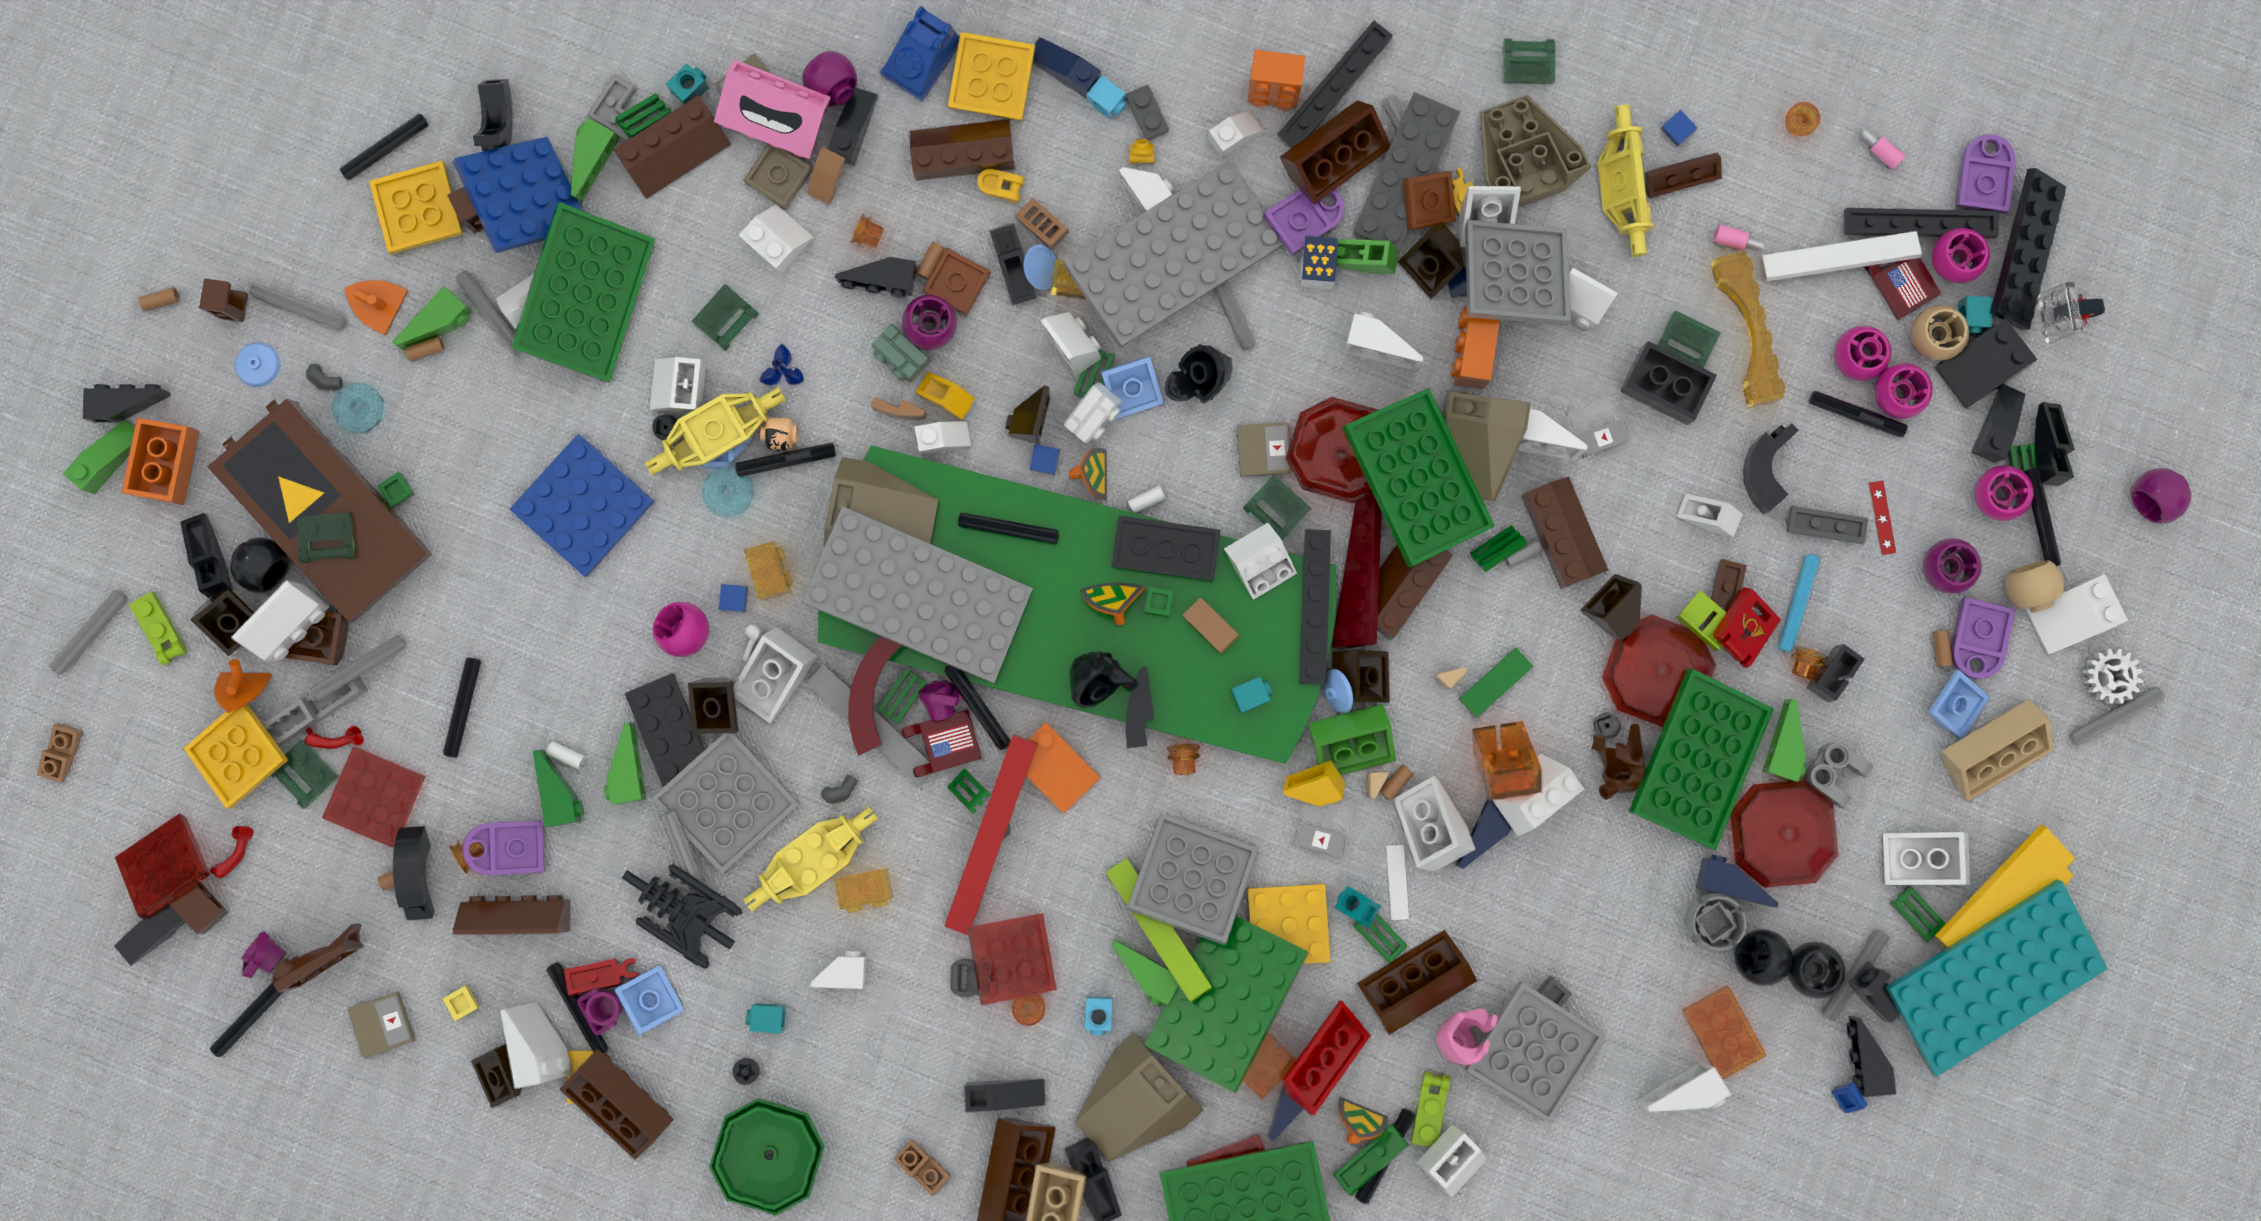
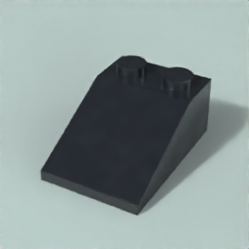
M2005 319L1964 347L1957 356L1946 360L1935 369L1965 409H1967L2027 370L2038 359L2008 320Z

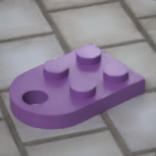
M1986 134L1977 137L1967 145L1962 155L1956 207L1981 211H1998V213L2002 214L2010 212L2016 157L2012 146L2007 140L1998 135ZM1986 142H1991L1995 145V154L1986 152L1984 148Z
M1299 189L1264 212L1263 217L1291 256L1304 249L1306 236L1322 237L1339 224L1344 213V202L1336 189L1327 195L1335 201V205L1332 207L1325 206L1322 199L1316 204H1312Z
M1968 597L1962 598L1951 646L1955 668L1972 679L1987 678L1997 673L2005 660L2016 609ZM1973 658L1981 663V669L1977 673L1973 672L1969 667V663Z
M542 821L485 823L474 827L463 841L462 855L465 863L471 870L482 875L544 872ZM474 842H478L483 846V853L477 858L472 857L469 853V846Z

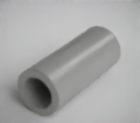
M1533 539L1506 558L1505 562L1509 568H1512L1541 553L1542 548L1537 539Z

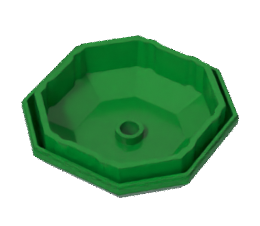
M757 1098L725 1115L709 1168L727 1201L777 1216L810 1197L825 1144L807 1112ZM770 1149L774 1152L772 1159L766 1157V1150Z

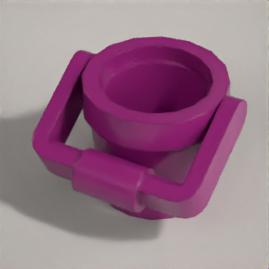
M935 680L918 691L919 698L923 701L932 721H939L952 716L955 713L954 706H957L958 702L962 700L961 694L953 683H949L946 680Z
M260 932L241 957L243 960L241 976L252 978L258 968L270 974L275 969L274 965L284 958L286 952L269 938L270 936L266 932Z
M596 988L577 1000L583 1016L595 1035H600L617 1025L615 1020L623 1011V1007L614 991L599 992V989Z

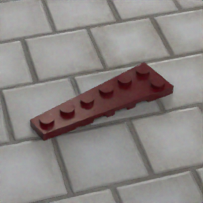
M1373 493L1356 496L1336 624L1333 630L1332 648L1338 650L1377 644L1382 511Z

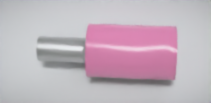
M1866 128L1860 134L1872 146L1869 151L1891 170L1906 156L1884 136L1878 139Z
M1721 224L1717 226L1713 238L1714 243L1739 250H1744L1745 246L1762 250L1764 246L1763 241L1749 238V232Z

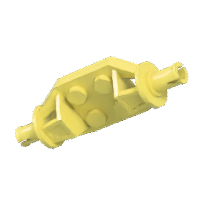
M1625 104L1614 107L1617 129L1607 133L1609 140L1597 161L1603 212L1618 227L1619 234L1629 235L1631 257H1640L1648 254L1645 233L1653 230L1655 227L1654 223L1651 222L1650 203L1646 201L1641 158L1644 150L1640 137L1643 134V128L1632 126L1631 107ZM1620 140H1625L1624 150L1616 153ZM1623 213H1633L1635 223L1628 224Z
M776 387L760 398L758 396L755 397L752 391L748 392V394H722L679 418L667 439L662 441L664 452L645 461V465L649 467L648 470L652 476L670 465L676 466L679 471L684 470L683 468L705 465L748 441L764 422H767V410L783 401L785 402L786 398L779 387ZM749 401L753 402L738 409L736 407V405L743 404ZM684 436L685 439L677 444L674 448L671 447L677 440Z
M868 806L853 819L847 818L842 813L837 819L818 822L775 854L764 874L758 875L762 886L743 898L745 904H749L756 899L755 902L748 906L754 912L755 909L770 898L781 904L784 899L808 895L850 863L858 845L864 843L860 832L873 822L879 820L876 814H873L866 819L868 815L874 812ZM852 838H854L844 849H842V847H843L848 841H850ZM792 886L791 888L779 894L780 891Z

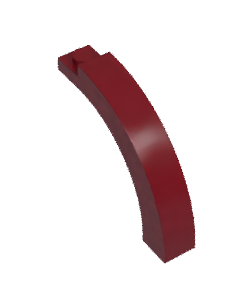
M883 637L877 639L865 654L856 671L850 690L848 705L849 727L858 756L883 744L874 720V691L886 662L902 646Z

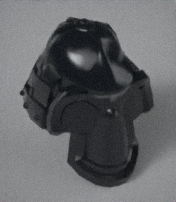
M1199 344L1196 347L1190 348L1178 363L1181 371L1171 372L1167 377L1165 383L1166 396L1173 401L1180 402L1196 397L1203 404L1213 400L1231 378L1233 370L1232 358L1211 345Z
M1099 651L1083 654L1075 658L1070 667L1071 700L1080 708L1094 707L1103 702L1120 685L1128 691L1138 687V681L1130 676L1117 660L1113 659L1111 653Z

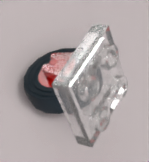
M2065 282L2039 294L2037 300V308L2040 311L2042 321L2041 330L2046 344L2055 343L2084 332L2083 326L2091 324L2090 318L2105 313L2103 299H2086L2085 293L2077 294L2075 282Z

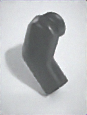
M314 363L308 366L306 377L318 389L340 390L343 388L341 377H326L322 373L323 370L319 364Z
M847 774L841 786L834 788L825 787L821 792V797L830 804L846 801L858 780Z

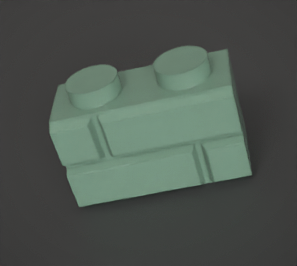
M890 324L871 345L875 350L873 353L874 357L883 365L888 362L894 368L891 372L902 382L905 378L910 383L913 382L931 362L930 357L914 346L894 324Z

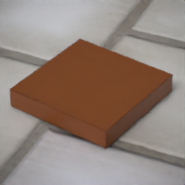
M1452 171L1403 178L1408 229L1413 230L1435 226L1441 222L1444 224L1456 222Z
M946 247L922 292L926 295L942 297L951 304L954 310L968 316L991 271Z

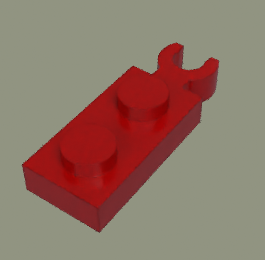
M614 958L564 969L568 995L574 996L590 992L596 988L601 990L621 985V977H626L627 979L637 978L639 976L638 972H627V967L631 964H636V960L629 958L622 965H618L617 959Z

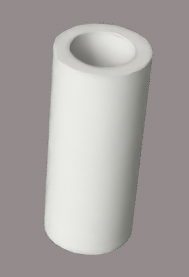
M1158 485L1127 502L1132 513L1137 514L1166 498L1161 487Z
M554 741L550 743L546 751L547 756L578 770L581 769L586 756Z

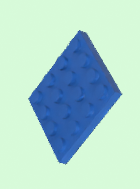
M548 137L457 157L453 161V165L495 253L545 241L558 202L582 210L579 201L571 195V185Z
M577 434L509 510L584 577H587L655 501L581 435Z

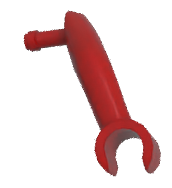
M354 725L346 730L345 736L339 738L321 737L318 734H313L312 728L306 729L308 736L305 738V743L310 747L337 749L351 743L359 746L364 742L361 730Z
M235 826L232 829V836L234 839H237L235 850L225 861L210 868V873L215 874L217 878H224L241 862L247 841L253 837L254 832L251 827Z

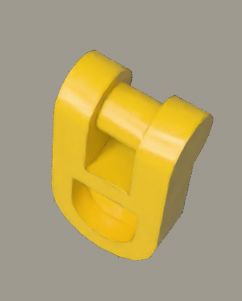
M986 169L979 174L977 184L979 190L987 196L1004 199L1011 203H1019L1021 196L1019 190L1023 186L1025 178L1008 172ZM1004 182L1011 184L1009 191L1002 189Z

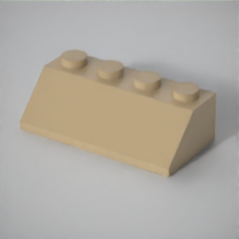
M2028 699L1943 750L1942 756L1945 768L1963 798L1968 802L2053 751L2054 745L2049 717Z
M1050 1162L1036 1165L1027 1221H1078L1086 1176L1073 1168Z

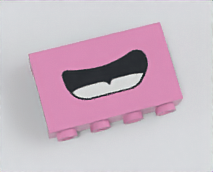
M734 59L726 73L714 122L726 129H733L750 138L767 142L773 147L790 151L798 157L810 159L815 150L823 116L831 97Z

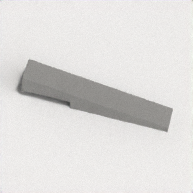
M360 676L320 701H317L312 694L305 698H299L263 723V726L280 747L304 732L307 728L312 727L364 694L368 689Z

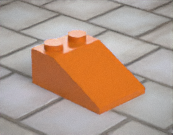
M1045 722L1029 738V740L1038 744L1026 776L1065 813L1100 777Z

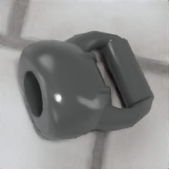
M963 958L951 965L950 989L954 994L960 997H971L974 995L984 997L992 992L993 967L990 962H976ZM961 965L967 967L965 990H961Z

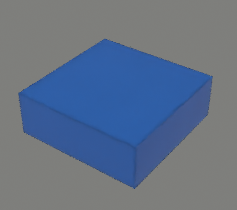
M1680 110L1660 129L1676 146H1679L1696 131L1697 127Z
M1035 444L1030 470L1055 475L1060 449Z
M721 584L719 610L745 612L748 587Z
M1854 1082L1836 1086L1831 1091L1845 1114L1863 1110L1868 1105Z

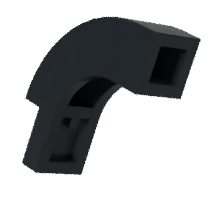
M483 80L478 84L482 113L481 127L473 136L474 146H481L482 151L510 145L513 114L509 80Z
M1793 423L1786 427L1780 425L1770 434L1771 437L1767 432L1760 435L1751 445L1745 457L1743 467L1745 488L1751 501L1762 514L1770 512L1789 495L1773 475L1772 460L1776 451L1799 431Z
M425 826L399 828L394 845L393 880L398 907L403 908L407 921L432 919L435 912L426 881V862L431 845Z
M1867 961L1849 980V985L1884 1022L1892 1023L1899 1015L1886 989L1887 981L1892 976L1884 969H1878Z

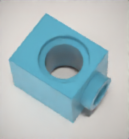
M1103 75L1086 94L1087 102L1110 120L1115 114L1117 116L1120 115L1127 105L1125 103L1126 93Z
M1086 997L1085 1030H1090L1091 1035H1105L1106 1031H1111L1113 997ZM1096 1009H1101L1106 1014V1019L1101 1023H1096L1091 1018V1013Z

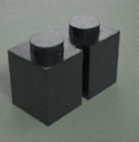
M1845 644L1834 646L1806 688L1826 702L1837 701L1849 683L1846 679L1853 678L1865 658Z

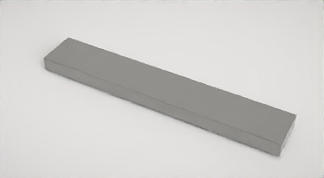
M823 664L806 683L849 722L848 705L851 688ZM873 709L876 728L883 743L876 748L914 783L920 786L931 774L916 778L913 769L930 763L929 760Z

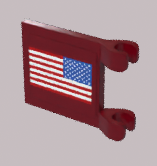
M1921 258L1897 261L1884 270H1881L1880 264L1863 267L1874 280L1897 320L1942 294Z
M968 710L954 713L943 720H929L906 726L901 731L904 738L922 734L930 763L913 769L916 778L982 759Z

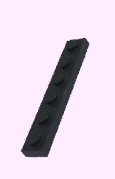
M1373 20L1279 131L1278 137L1290 147H1293L1313 133L1392 40L1393 35Z
M1846 208L1844 210V235L1888 236L1917 231L1918 237H1940L1952 229L1969 228L1975 230L1984 238H1996L1999 236L1998 211Z
M1304 530L1300 684L1326 685L1331 530Z

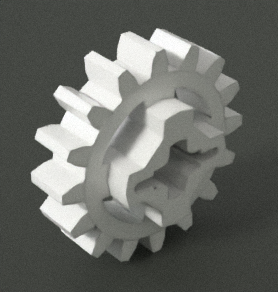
M2105 649L2103 654L2101 652L2093 654L2095 660H2088L2086 662L2091 668L2083 670V673L2089 675V679L2083 682L2084 684H2091L2088 693L2096 692V700L2104 699L2105 704H2113V702L2121 704L2124 702V699H2133L2131 693H2139L2140 690L2136 687V684L2143 683V680L2138 678L2137 674L2142 673L2143 669L2135 668L2139 661H2130V652L2122 654L2121 649H2114L2113 652L2111 649ZM2107 660H2115V662L2111 663L2110 665L2104 664V662ZM2116 688L2122 689L2119 693H2111Z

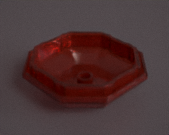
M1330 397L1300 412L1285 460L1303 490L1352 504L1373 493L1342 427L1376 412L1378 409ZM1342 452L1346 457L1340 459L1337 457V454Z
M1650 615L1641 619L1634 627L1633 633L1623 640L1615 638L1602 680L1617 711L1663 727L1687 668L1694 669L1712 678L1716 664L1706 643L1689 628L1658 616ZM1660 666H1664L1667 671L1665 675H1661L1658 672V668Z
M1806 780L1753 784L1733 808L1730 819L1735 864L1762 887L1816 883L1839 856L1834 805ZM1787 829H1790L1793 833L1790 839L1785 836Z

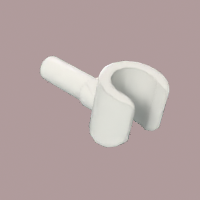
M755 624L749 625L744 635L750 638L742 658L745 661L749 660L755 643L763 634L761 628Z

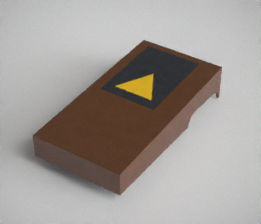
M286 398L281 404H278L274 399L266 406L270 413L236 442L232 436L222 443L226 451L207 467L348 622H355L427 560L432 553L351 461L328 440L301 409L298 401Z

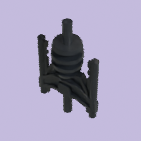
M675 864L669 865L668 871L671 872L669 876L674 879H680L683 885L688 884L689 889L697 893H688L681 901L677 899L680 893L677 887L671 894L667 892L671 885L668 881L664 882L660 887L657 885L660 877L655 876L647 883L627 870L622 879L642 892L638 902L643 905L646 900L649 901L647 910L650 913L656 907H659L660 910L657 914L659 918H663L666 913L671 915L668 919L670 922L667 925L671 933L666 929H660L657 923L652 924L651 919L646 916L635 920L638 926L703 969L709 967L708 957L700 952L701 938L704 933L729 950L732 948L735 940L710 924L714 917L723 912L731 917L735 915L741 916L743 913L742 909L736 903L718 894Z

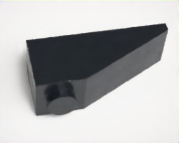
M855 88L852 97L845 104L828 150L844 157V163L854 166L856 164L878 94Z
M2005 384L1999 387L1971 453L1993 463L2006 459L2016 436L2025 393Z

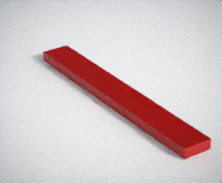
M1015 734L1012 735L944 927L969 935L1035 753L1037 742Z

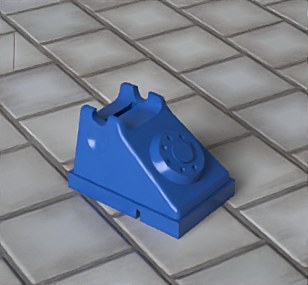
M920 6L915 12L914 19L909 21L889 59L881 69L880 75L923 102L958 50L960 35L955 32L951 24L945 23L928 12L923 6Z

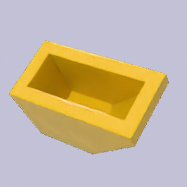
M927 372L915 391L918 396L961 420L969 412L975 400L972 395L956 383L930 372Z
M1330 760L1287 775L1282 792L1285 796L1320 807L1326 804H1334L1341 800L1346 783Z

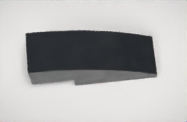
M1014 223L990 229L989 232L1012 305L1037 298L1034 287L1027 280L1024 273L1023 263L1025 257Z
M2042 402L2038 406L2035 426L2036 465L2040 470L2044 485L2060 486L2074 478L2067 454L2074 451L2075 448L2061 404Z
M202 513L180 521L188 562L194 568L198 590L207 598H211L216 593L227 588L232 590L225 560L207 515Z
M1147 667L1141 668L1136 678L1138 687L1132 690L1126 715L1127 749L1147 746L1144 720L1154 719Z
M165 901L133 927L114 947L128 964L132 966L176 933L175 931L186 922Z
M1085 1138L1064 1148L1071 1168L1086 1176L1083 1197L1094 1220L1112 1221L1122 1216L1108 1170L1102 1165L1096 1143L1089 1138Z

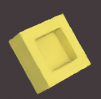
M468 985L443 998L454 1021H458L480 1008Z

